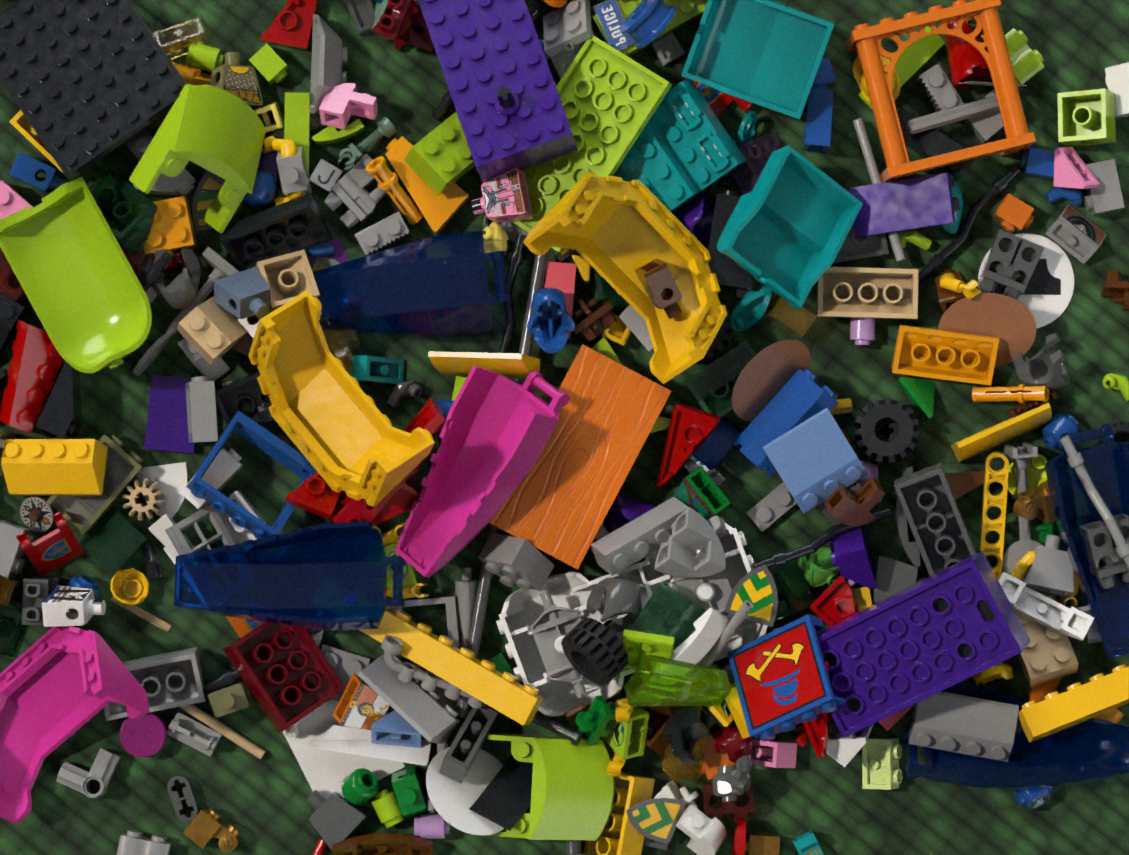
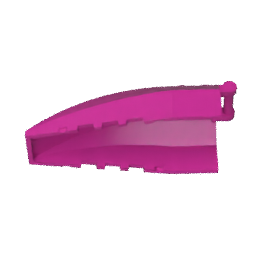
M474 365L450 408L439 436L442 438L437 453L432 454L430 459L433 462L428 476L423 477L421 485L424 487L418 501L414 500L411 514L405 523L395 552L427 578L453 559L489 523L534 466L559 421L561 408L565 407L570 400L569 395L564 391H558L545 381L543 375L536 370L531 371L523 385L496 371ZM535 387H538L552 398L550 404L533 392Z

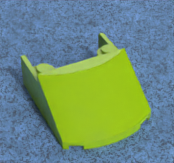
M185 84L179 97L174 102L134 169L129 181L144 193L149 194L161 173L168 177H176L183 172L189 160L225 179L203 217V220L211 227L223 233L246 193L252 194L266 129L255 111L234 94L212 85Z
M499 732L487 734L488 740L511 741L513 757L520 762L533 763L530 813H524L511 831L504 828L500 832L484 836L525 838L529 840L596 841L599 839L609 821L615 797V776L607 775V765L609 760L612 761L609 756L603 739H599L596 745H589L588 738H582L580 743L574 746L570 740L560 736Z

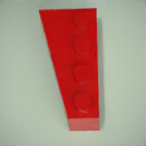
M18 320L16 326L18 331L16 340L13 342L12 350L14 352L11 365L8 368L7 375H9L7 388L4 389L0 421L31 434L64 359L54 347L46 331Z

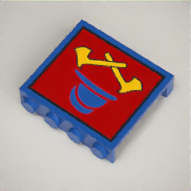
M808 614L727 653L750 737L758 738L762 741L772 740L775 738V734L794 730L797 724L811 722L817 718V715L837 710V706L846 702L844 698L834 696L816 634V631L824 628L822 618Z

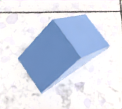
M395 710L371 725V743L421 748L422 735Z

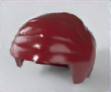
M729 724L727 727L722 725L712 732L715 751L717 753L726 751L729 761L736 763L742 756L750 755L753 737L743 739L737 725Z

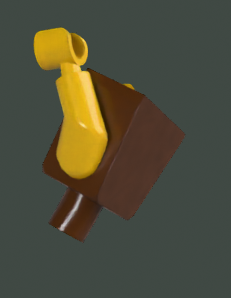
M952 269L943 271L941 276L935 278L938 299L943 314L958 300L965 297L972 299L981 292L976 288L978 286L977 281L971 280L965 284L960 272H955Z

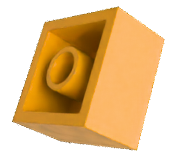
M185 196L135 206L145 255L149 257L154 256L155 250L168 249L174 252L175 250H182V248L191 249L197 247L189 202Z

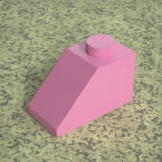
M753 738L752 751L750 753L751 764L773 768H795L797 743L779 740L762 741L761 739Z

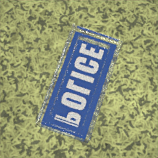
M607 0L593 6L608 45L620 51L635 44L634 39L629 34L623 35L620 32V28L626 19L618 0Z

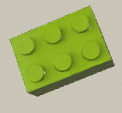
M457 111L416 143L404 159L438 196L475 166Z

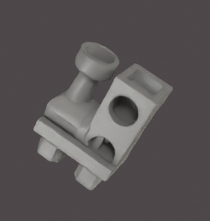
M367 153L331 187L332 192L324 201L333 212L342 204L349 209L340 217V220L348 229L359 222L364 223L376 210V204L387 193L380 190L379 187L370 193L365 189L375 180L373 175L368 174L365 170L372 161Z

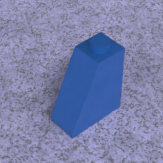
M813 85L805 104L801 150L826 152L830 147L834 90H828L826 85Z

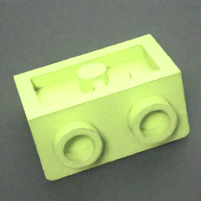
M899 738L867 739V742L862 747V789L892 790L899 788V784L902 782V771L899 769L902 747L899 744Z

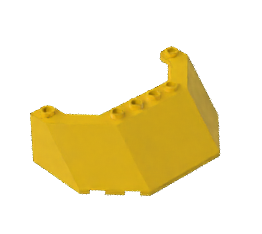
M588 172L531 229L523 241L528 249L538 256L546 254L551 247L576 250L646 321L654 349V354L649 362L650 371L663 384L705 357L727 316L726 307L720 304L717 294L721 290L716 274L711 273L708 262L711 261L709 251L640 180L633 179L628 182L623 181L622 177L610 175L598 177L596 173ZM656 258L667 264L682 295V298L677 301L682 313L671 319H668L664 309L660 310L653 305L635 272L636 269ZM666 288L661 292V296L665 294Z
M307 290L259 320L248 356L251 364L257 365L260 372L257 380L264 395L268 394L272 405L268 407L271 416L329 487L338 493L343 490L348 497L357 501L363 498L366 500L367 505L374 507L430 454L435 442L431 433L426 429L417 427L412 433H408L393 427L390 419L378 410L374 400L363 392L356 378L351 377L345 370L341 360L335 358L330 352L319 323L322 305Z

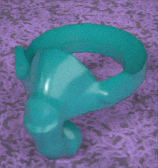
M749 111L744 116L737 132V140L735 139L736 133L727 130V133L740 152L751 149L755 145L752 136L756 133L754 128L757 121V113L755 111ZM748 119H749L748 125H747L746 129L744 130L745 125H746V123H747V121H748Z

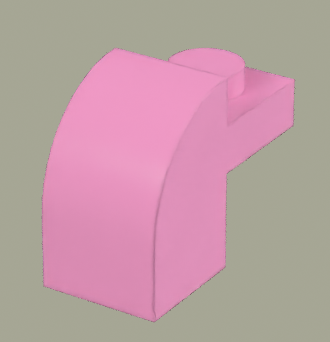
M354 83L337 85L326 93L320 105L321 124L345 130L351 114L375 120L378 114L377 99L366 93H357L356 84Z

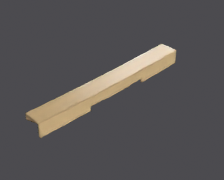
M114 597L110 599L167 632L172 626L136 605L125 606L116 601Z

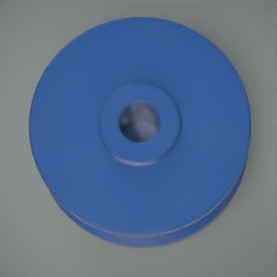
M643 0L626 18L620 28V32L623 35L629 34L636 41L635 46L641 49L665 30L677 9L673 5L668 6L663 0Z

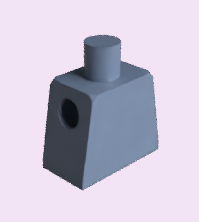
M252 267L215 280L214 301L238 319H244L252 315L263 318L270 312L271 290L256 267Z

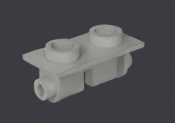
M177 712L166 733L210 757L222 734L180 712Z

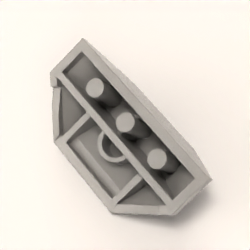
M313 14L310 115L312 117L313 115L315 117L319 115L320 105L327 92L337 85L347 83V72L343 71V62L348 61V47H344L342 39L318 14Z

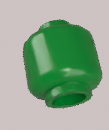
M364 768L356 769L344 778L342 782L344 797L355 805L364 804L375 796L379 789L376 776Z

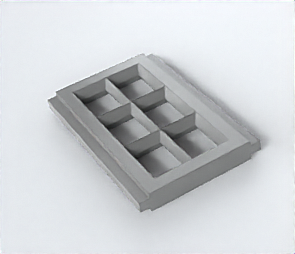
M211 504L165 530L209 609L259 580L223 513L214 510ZM207 516L218 533L206 540L197 523ZM191 525L194 526L202 540L201 544L192 549L182 533L184 529ZM221 538L230 557L219 563L210 544ZM206 547L215 566L204 572L194 553ZM234 561L243 579L232 585L222 567ZM217 570L228 587L216 594L207 576Z

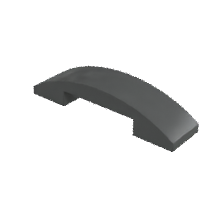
M906 467L901 477L912 474L913 467ZM896 493L895 522L898 537L909 561L913 566L920 567L919 548L916 542L908 541L907 517Z

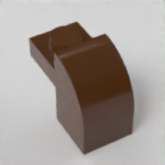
M870 477L855 495L840 485L824 504L830 515L841 523L848 526H861L875 518L871 509L880 503L885 492L880 483L873 477Z

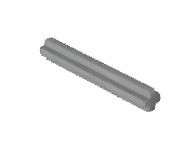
M996 95L908 120L907 128L910 134H916L999 110Z

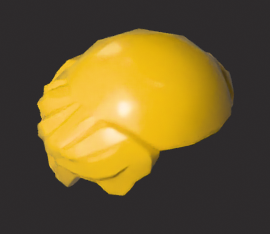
M1003 661L974 675L973 679L977 685H979V682L985 684L988 681L1000 679L1001 677L1006 680L1013 679V668Z

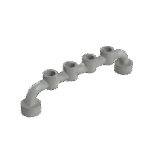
M386 635L381 644V648L384 650V661L390 669L399 672L397 676L399 680L411 683L412 679L415 678L422 681L421 687L427 691L433 692L437 686L445 689L444 695L451 700H458L459 696L462 695L469 698L467 703L471 707L476 709L482 707V701L434 673L417 669L415 665L409 662L401 663L395 660L394 655L400 653L403 642L395 636Z

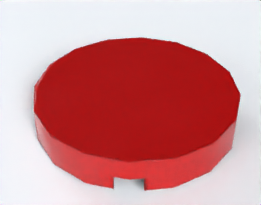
M736 817L734 825L739 826L733 832L732 855H745L746 819Z

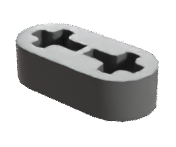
M176 775L168 782V793L177 817L181 821L189 822L198 815L199 805L189 779L184 775ZM175 780L185 783L186 787L182 789L184 797H181L178 790H173V786L176 784ZM184 799L188 807L193 806L194 808L191 812V817H188L186 813H181V810L184 808L182 801Z

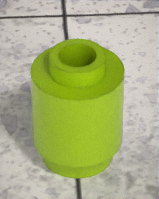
M197 43V45L191 44L187 53L186 63L191 64L192 67L212 72L213 69L223 65L225 55H221V49L200 43Z
M387 789L376 793L374 796L375 800L371 803L381 823H384L386 828L403 821L404 817L394 791L388 792Z

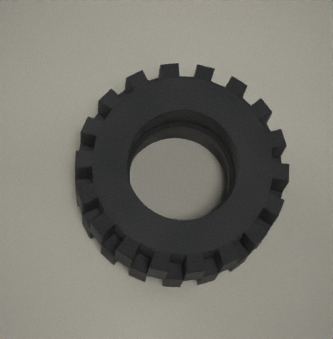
M583 618L562 639V649L572 666L582 676L597 685H607L629 663V656L620 639L607 626L592 618Z

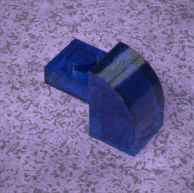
M719 415L721 417L720 422L692 455L710 470L717 466L740 434L735 424Z

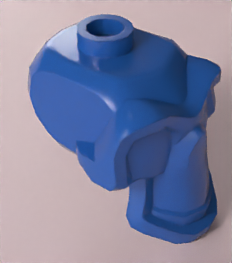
M548 287L536 291L533 295V315L528 321L527 333L535 335V341L543 351L552 354L557 353L567 342L568 332L575 330V322L566 312L564 292L557 288Z

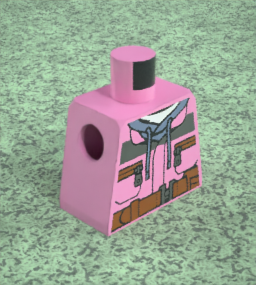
M518 168L484 182L481 185L483 197L471 201L472 210L475 215L486 212L487 218L494 223L533 219L526 175Z

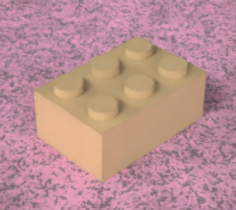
M1014 610L1030 639L1023 652L1017 654L1029 687L1031 688L1076 673L1079 663L1068 636L1050 629Z

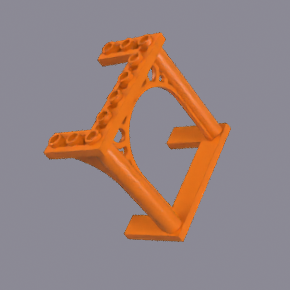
M958 0L952 3V7L943 8L942 5L928 8L927 13L919 14L918 11L904 14L903 19L895 21L894 17L879 20V24L870 26L869 23L855 26V30L850 33L845 42L847 52L855 51L861 63L887 168L880 174L882 183L907 179L911 174L996 153L1005 156L1025 151L1036 142L1034 132L1029 133L998 12V8L1001 6L1000 0H974L972 2ZM959 18V20L957 21V27L955 29H949L947 27L948 22H950L949 24H952L955 22L956 19ZM964 20L967 23L976 21V28L972 33L965 34L962 31ZM926 26H929L931 28L930 33H926L924 31V28ZM982 30L983 35H981L980 37L983 39L984 42H977L975 40V37ZM905 33H908L909 39L901 41L896 34L905 36ZM950 35L963 39L979 51L988 65L1006 139L909 162L892 94L891 82L895 64L907 47L924 37ZM889 38L895 41L898 50L894 53L884 50L881 46L882 39ZM880 55L884 58H890V64L884 66V59L881 60Z

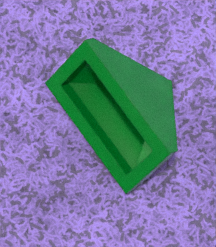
M903 376L897 379V383L926 420L930 419L933 416L935 382Z

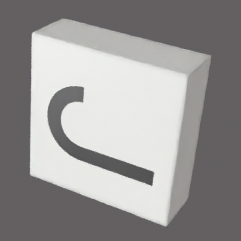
M321 159L309 180L331 193V187L337 183L343 171Z

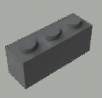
M484 705L480 709L472 707L444 756L439 771L440 774L462 784L485 743L487 734H490L498 712Z

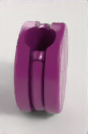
M149 712L137 721L127 717L120 728L121 744L129 754L135 757H150L158 753L166 744L168 738L166 734L168 732L167 725L163 718L155 712Z

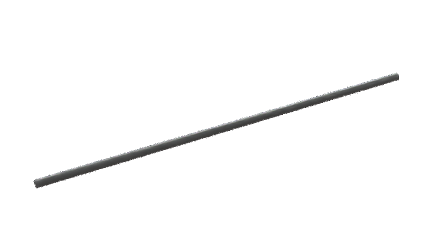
M549 251L542 256L535 255L518 354L531 356L534 334L530 335L527 333V324L533 315V295L536 291L543 288ZM514 378V381L521 385H523V383L526 380L521 378ZM490 523L488 525L486 542L491 533L500 534V529ZM483 562L467 649L475 653L474 657L477 659L493 573L485 569ZM462 695L459 696L456 708L459 714L456 717L467 718L470 707L467 703L469 698Z

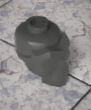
M751 755L742 756L736 761V765L717 767L718 774L712 777L713 794L716 797H722V802L737 801V796L743 795L745 791L750 789Z

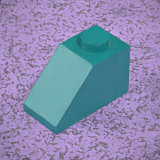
M347 355L346 371L351 377L356 378L360 382L398 384L403 382L404 360L368 355Z

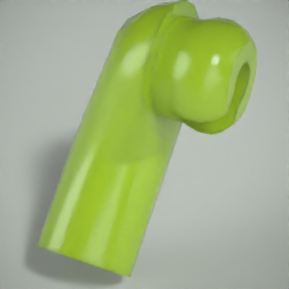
M917 231L898 232L903 248L906 247L907 242L913 243L925 251L931 246L932 240Z
M1114 373L1106 374L1102 381L1103 386L1106 389L1120 390L1125 400L1129 401L1128 378Z

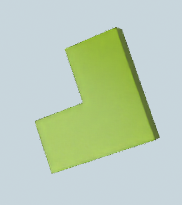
M624 629L622 644L629 656V663L624 668L643 671L646 656L671 660L675 637Z

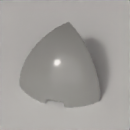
M688 507L671 525L672 535H670L669 540L661 543L654 570L684 578L705 577L726 569L725 554L716 532L703 516Z

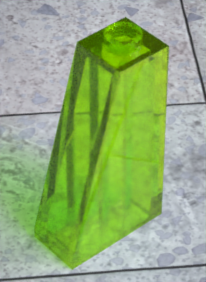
M650 654L624 685L630 706H719L732 691L727 672L724 670Z

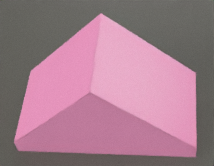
M1062 147L1055 150L1054 187L1087 189L1096 188L1100 185L1073 147Z

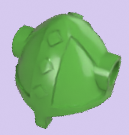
M821 547L816 552L801 557L798 562V567L802 569L807 584L813 588L825 584L831 585L838 578L839 567L834 568L830 554L832 552L829 547Z

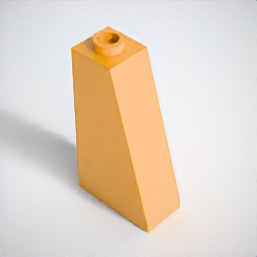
M403 136L399 140L394 138L386 147L388 152L385 155L432 231L438 234L470 197L456 183L452 184L438 196L404 160L413 145Z

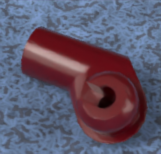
M181 250L174 251L175 256L168 263L165 271L173 272L184 267L185 263Z

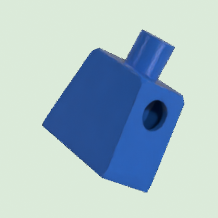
M21 152L18 153L9 173L10 177L45 193L48 188L56 190L62 184L68 182V180L55 175V168ZM38 171L47 174L44 181L35 178Z

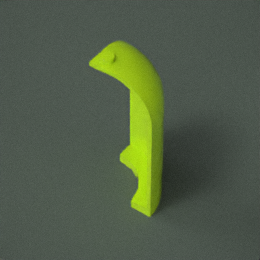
M83 177L62 184L52 193L42 198V203L33 207V210L28 206L0 220V248L61 357L80 372L95 373L108 366L110 370L124 363L122 358L135 351L144 343L151 328L152 314L150 303L143 287Z

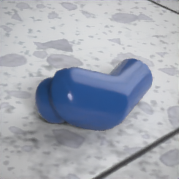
M1056 187L1045 192L1049 203L1061 198L1070 200V203L1074 206L1080 205L1083 202V193L1077 188Z

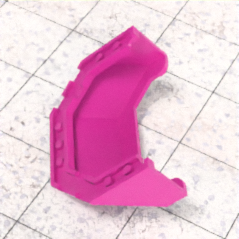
M71 626L52 627L0 673L1 818L18 824L31 813V789L44 759L85 723L89 722L108 703L113 702L125 705L127 716L134 721L143 718L149 712L147 692L99 633Z

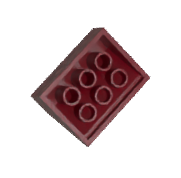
M291 605L223 649L278 733L288 729L345 689V686Z

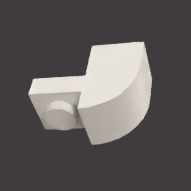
M692 804L686 808L676 824V827L691 838L687 847L697 855H715L727 835L724 825L716 817L710 819Z

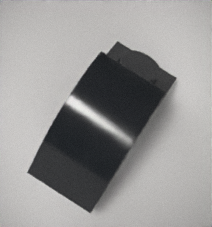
M696 702L676 711L668 719L664 727L663 736L671 743L673 755L679 758L685 765L694 763L693 742L711 735L709 714Z

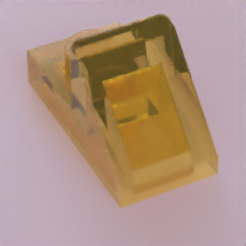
M334 327L322 329L330 352L335 358L341 360L348 373L353 371L354 369L350 362L353 359L351 351L361 346L355 330Z

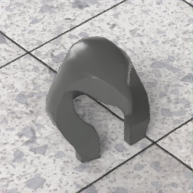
M182 248L181 250L187 268H183V272L173 280H163L161 276L159 280H155L151 285V288L174 309L187 308L192 304L197 295L201 268L198 258L192 249ZM166 249L155 250L154 263L160 259Z
M1056 333L1046 336L1042 348L1032 358L1029 359L1023 356L1022 352L1014 356V371L1021 384H1026V386L1047 385L1049 390L1069 385L1070 376L1063 363L1066 361L1065 355L1061 350L1056 351L1055 344L1061 341Z
M616 577L600 581L592 589L586 608L593 615L601 607V599L606 592L605 608L600 621L604 622L614 616L627 614L622 618L613 619L607 627L613 633L628 629L637 621L642 611V600L637 585L630 580Z

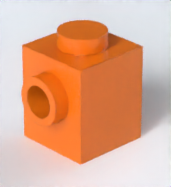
M1008 193L993 217L1002 222L1000 226L1012 233L1014 230L1019 232L1022 228L1027 229L1033 221L1034 216L1031 213L1034 208Z

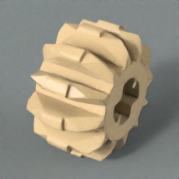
M149 478L144 479L143 486L140 480L136 479L134 480L136 489L132 485L126 486L131 495L123 494L122 498L129 499L130 503L123 505L124 508L131 506L133 508L129 512V516H134L138 511V520H143L145 513L150 520L153 519L152 510L157 514L161 513V509L156 504H165V500L158 499V496L163 495L164 491L155 492L159 485L157 482H154L149 487ZM140 493L144 496H149V501H146L148 505L145 506L144 503H139Z

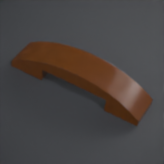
M367 834L352 837L332 845V855H433V842L406 834Z

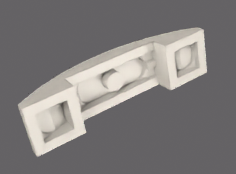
M1005 572L1002 573L999 583L1014 610L1050 629L1083 641L1094 617L1074 607L1070 609L1026 587L1025 582Z
M712 607L709 608L693 623L696 631L672 652L671 660H662L655 657L644 667L643 671L639 672L640 676L657 686L683 675L696 665L713 647L728 622L727 617Z

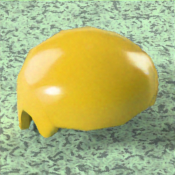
M134 568L119 570L111 579L110 590L114 599L120 604L134 606L144 602L147 598L149 582L145 574Z

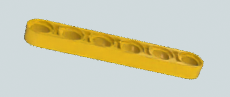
M997 451L989 454L985 462L979 552L983 551L985 557L988 555L997 557L998 562L996 566L992 567V570L999 581L1002 575L1009 461L1002 452ZM996 457L1002 458L1004 460L1003 468L993 470L990 467L992 459ZM993 482L1001 483L1003 486L1001 493L997 495L991 494L988 489L990 484ZM996 506L1001 509V515L997 519H990L987 516V510L990 507ZM989 531H996L999 533V540L992 544L988 543L985 540L986 534Z

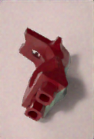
M383 0L376 3L375 20L371 28L372 33L389 42H395V48L399 52L405 45H409L435 55L436 51L425 19L421 16L419 7L414 5V0ZM421 26L425 29V32L418 34L414 31V27Z

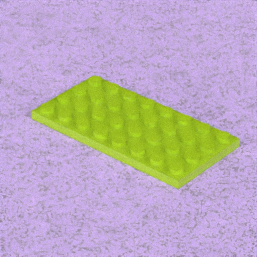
M594 35L587 39L556 86L578 150L521 170L526 175L533 219L511 222L529 233L585 174L592 172L596 173L598 177L613 176L672 84ZM551 247L560 254L565 250V248Z

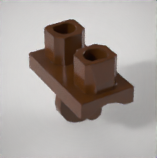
M1109 270L1101 289V297L1113 298V303L1121 304L1122 311H1128L1129 282L1121 281V272Z
M582 299L577 301L581 308L575 311L574 315L577 319L585 313L588 316L575 325L574 332L576 334L579 333L588 343L599 335L591 325L598 318L606 328L617 322L611 310L613 307L608 301L593 312L590 310L597 305L594 299L586 304Z

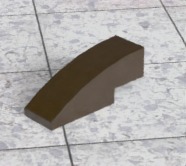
M0 575L1 604L5 606L17 605L23 587V581L19 580V577L8 578Z

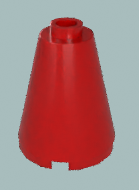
M956 19L955 22L952 24H949L950 22H948L947 27L949 29H955L957 27V21L959 19ZM964 20L962 31L965 34H970L973 30ZM944 35L952 85L957 91L973 88L971 84L959 83L972 81L988 82L991 80L988 65L974 46L958 37ZM976 36L975 40L977 42H981L978 36Z

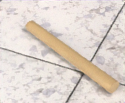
M194 704L180 706L181 709L260 760L265 754V750Z

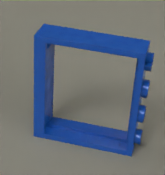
M238 410L186 487L191 490L195 497L209 502L214 510L219 513H225L232 518L236 525L251 531L255 538L270 544L277 537L296 506L286 503L270 527L203 481L202 477L233 431L301 477L302 480L296 489L307 478L315 475L316 470L304 455Z

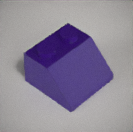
M862 527L832 538L829 541V546L832 552L830 554L834 568L839 567L841 576L872 590L876 589L872 559Z

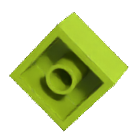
M1106 88L1057 93L1059 143L1067 147L1116 143L1115 93Z

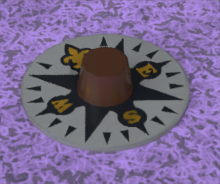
M39 497L25 499L21 504L20 514L24 524L29 529L36 532H44L52 526L53 511L45 503L46 501Z

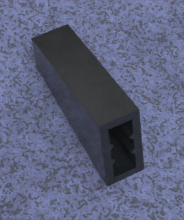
M902 107L898 110L897 114L905 146L923 159L965 149L935 128L910 134L907 128V121L918 117ZM975 159L937 169L943 173L953 175L954 181L957 182L963 177Z
M723 190L722 194L717 193L708 247L711 261L708 262L711 273L716 274L719 286L751 291L753 290L752 275L727 255L717 250L718 240L740 199L737 196L738 192Z

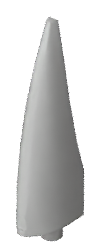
M462 567V579H455L460 649L461 647L467 648L479 582V579H472V567Z

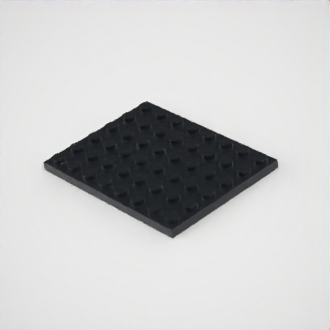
M19 0L0 13V80L69 181L169 111L179 97L183 87L187 84L128 0Z

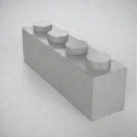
M672 497L592 543L591 547L597 564L613 576L660 548L662 542L669 540L670 535H672L671 525L688 506L676 497Z

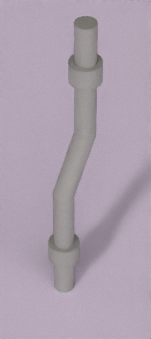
M1069 435L1060 439L1068 455L1067 460L1071 468L1074 467L1088 496L1103 518L1117 545L1115 549L1119 557H1123L1129 569V542L1125 541L1113 515L1096 490L1083 464L1084 459L1081 453L1077 452Z

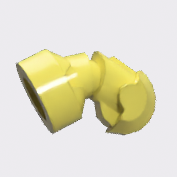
M492 222L483 229V231H486V234L483 235L482 253L487 259L501 260L508 252L507 240L509 238L503 226Z

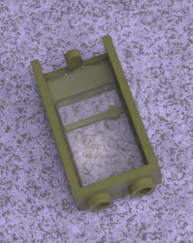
M104 434L99 442L108 447L102 495H51L45 502L61 512L65 520L72 522L79 528L82 535H87L95 524L126 490V486L130 485L145 468L141 464L143 459L134 451L128 453L122 448L124 443L114 434L111 437Z

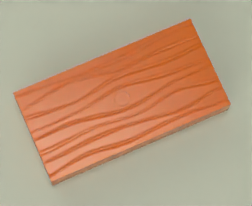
M583 344L558 390L564 391L570 397L568 404L562 407L559 412L558 423L534 466L489 521L495 527L514 537L526 539L535 548L577 570L671 393V390Z

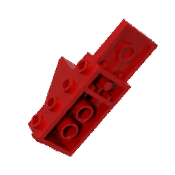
M430 399L403 431L412 433L414 429L420 427L428 430L431 435L433 433L437 434L444 426L445 420L438 403ZM420 463L374 507L367 505L366 500L363 498L357 501L348 497L346 492L342 490L331 516L332 521L337 524L336 528L345 536L350 534L356 539L362 531L411 510L414 500L418 501L423 489L421 483L413 478L419 470Z

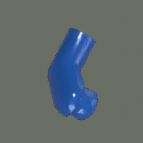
M326 243L307 249L305 252L312 257L331 256L334 254L332 243Z

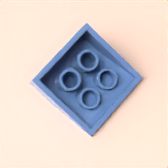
M825 408L762 447L803 514L826 501L840 485L847 488L868 475L828 408Z

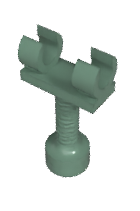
M384 116L377 122V130L360 142V144L355 146L351 143L348 145V148L340 152L338 164L343 159L350 160L345 163L347 167L343 171H350L354 163L357 164L362 153L375 144L376 141L380 140V138L383 136L390 138L397 132L388 118Z

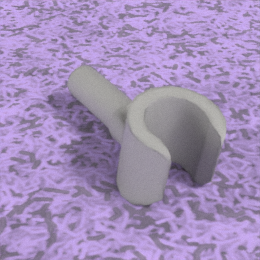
M714 516L708 520L716 534L725 531L726 527L723 518Z

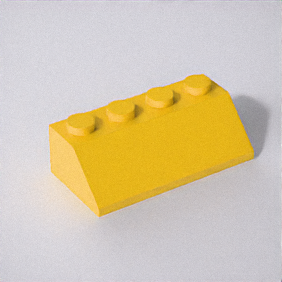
M4 439L1 465L10 495H102L108 447L96 439Z
M621 772L620 777L615 776V797L609 821L598 840H586L583 854L641 855L644 835L638 832L630 822L626 810L652 798L655 779Z

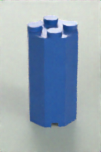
M807 368L804 371L799 369L733 442L736 447L742 445L739 449L741 453L759 469H769L766 473L769 477H772L777 470L762 447L825 408L831 411L838 404L835 400L838 395L825 385L822 388L818 385L817 381L819 378Z

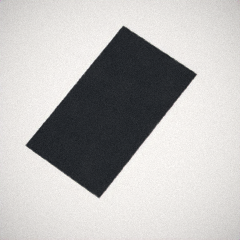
M511 756L469 810L511 831L531 805L533 766L517 761Z

